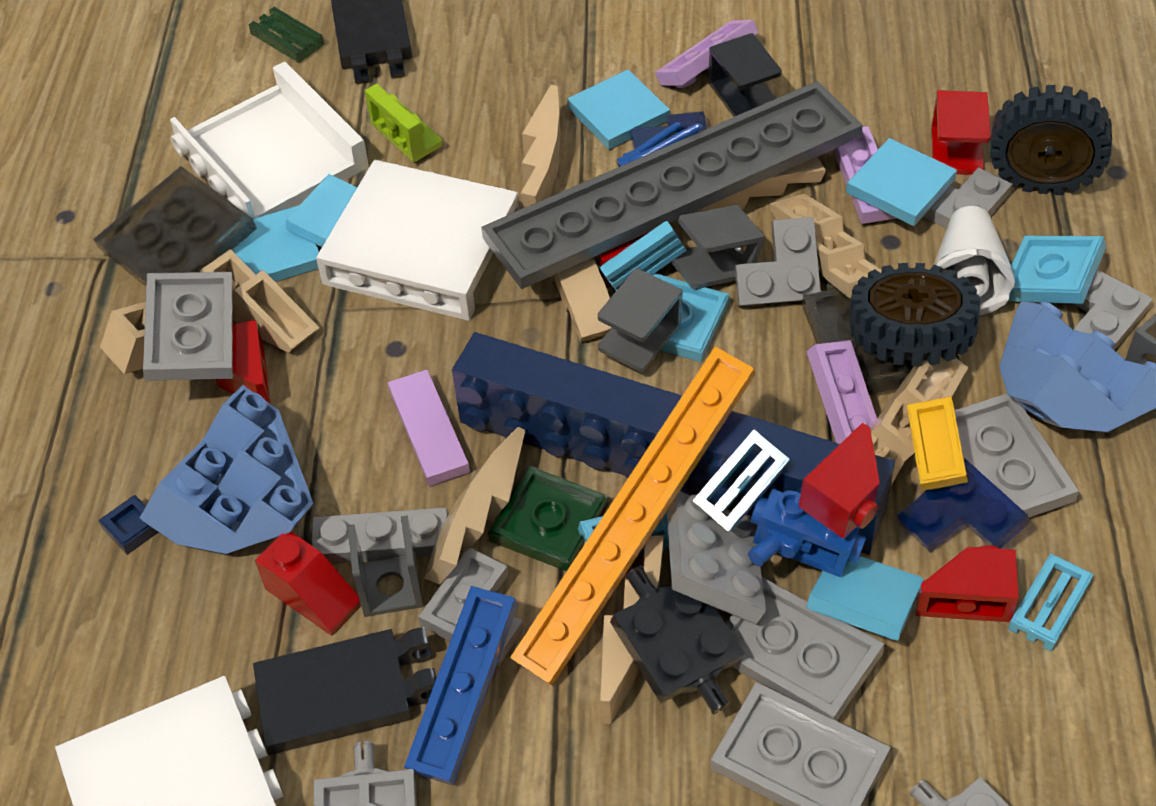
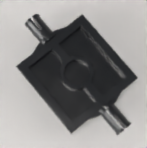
M638 566L636 570L635 568L626 574L625 578L629 581L639 599L635 604L613 614L610 623L660 703H663L680 693L698 690L713 715L718 713L719 710L722 711L729 706L730 702L719 688L715 679L720 672L739 663L743 659L745 653L715 607L672 590V585L656 589L644 571L643 566Z

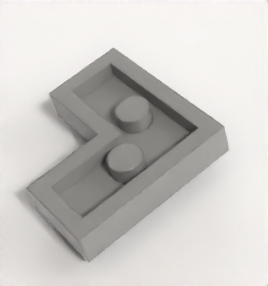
M978 167L959 189L949 186L923 217L946 229L953 213L965 206L981 207L991 217L1010 196L1013 184Z
M814 217L773 220L771 222L774 261L734 266L738 307L821 299Z
M1097 270L1084 303H1071L1088 312L1074 330L1089 334L1093 331H1098L1115 343L1113 350H1116L1149 311L1153 298Z
M468 547L457 562V566L447 576L418 616L420 626L451 641L470 587L474 586L497 593L509 576L507 565ZM515 616L498 660V666L501 665L524 631L523 620Z

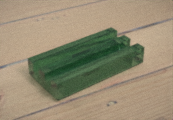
M276 7L269 10L270 16L266 14L259 17V24L255 21L248 24L250 33L298 63L324 45L322 34ZM268 29H272L273 31L277 32L282 36V38ZM292 43H295L296 45L300 46V47L303 48V49L301 50L300 48L296 47V46L293 45Z

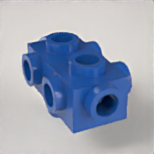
M772 489L768 499L762 496L758 499L750 522L758 525L753 543L757 545L748 552L749 559L756 566H762L773 555L779 553L784 557L795 559L841 577L847 560L857 563L866 537L858 534L860 529L858 526L845 539L841 538L798 507L801 494L795 491L780 492Z

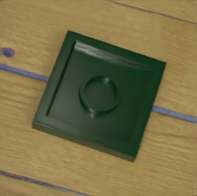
M528 466L512 492L509 502L501 510L489 530V541L567 572L584 546V536L581 537L578 531L580 522L601 517L608 506V495Z

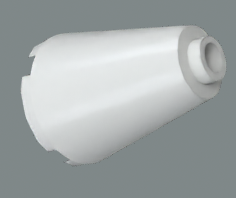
M965 206L956 210L950 218L934 265L941 266L942 273L952 270L957 272V278L963 276L967 278L969 286L974 285L977 289V295L980 297L979 315L992 313L1004 306L1009 300V294L1014 289L1015 283L1013 269L989 213L978 206Z

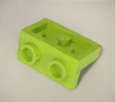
M378 84L364 90L371 125L413 163L442 147V139L423 123L415 113H412L400 103L395 95L388 94Z

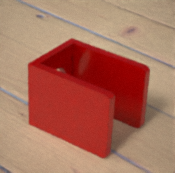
M937 90L931 124L932 158L956 169L957 174L972 175L978 167L984 170L982 143H988L991 137L988 92Z

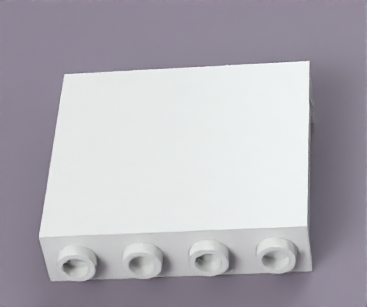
M286 62L273 67L277 85L189 130H186L175 117L170 119L174 132L170 139L177 153L181 157L186 155L189 158L195 173L199 177L204 175L207 178L208 184L215 196L218 198L223 196L226 199L231 213L238 220L243 218L244 221H248L300 205L328 174L345 181L369 168L364 140Z
M374 160L316 257L322 285L470 321L475 311L473 292L493 255V251L482 238L481 227L519 211L518 192Z
M225 676L55 746L73 806H277L275 800L284 796L273 769L263 772L259 759L268 755L257 728L248 732L243 720L252 715L243 692L240 689L232 693Z

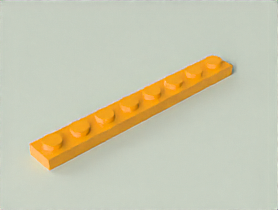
M716 346L713 348L510 658L551 686L554 685L756 373L753 367Z

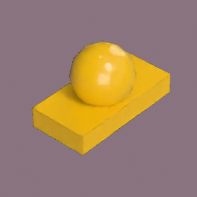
M952 396L907 405L922 491L968 483Z

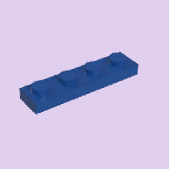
M474 586L470 587L404 765L406 770L414 769L416 775L454 786L518 607L515 597Z

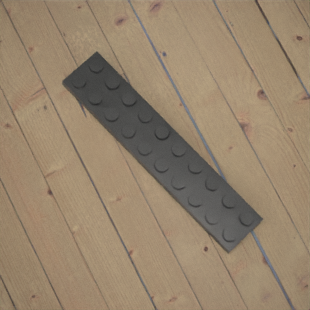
M816 81L481 227L482 238L519 287L524 289L651 232L663 222L671 223L679 219L680 215L693 213L860 138L863 125L822 84Z

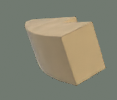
M231 249L202 268L201 272H232L233 320L237 323L256 320L261 338L271 345L290 353L318 331L319 327L264 270L255 275Z

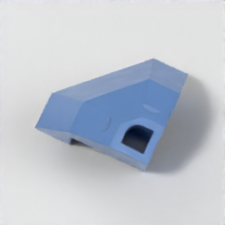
M1021 301L1014 316L999 368L1007 394L1025 410L1046 423L1058 427L1109 432L1156 408L1155 363L1147 361L1143 365L1126 361L1113 350L1115 343L1109 337L1098 331H1093L1089 334L1071 329L1061 320L1063 313L1046 301H1041L1040 304Z
M242 385L222 405L203 440L158 484L139 519L175 544L223 554L278 537L282 533H290L311 508L313 501L279 410L265 401L261 395L252 392Z

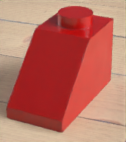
M257 321L233 324V378L216 379L217 384L220 388L231 394H234L244 385L252 392L261 395L265 401L271 404L264 345Z
M862 422L803 479L798 507L843 539L857 526L861 529L866 527L878 510L875 500L880 481L869 426Z
M292 532L282 533L255 559L265 590L331 636L361 606L358 594L326 557Z
M992 545L965 548L921 583L916 604V616L1010 623L1018 602L1016 550L1000 549Z

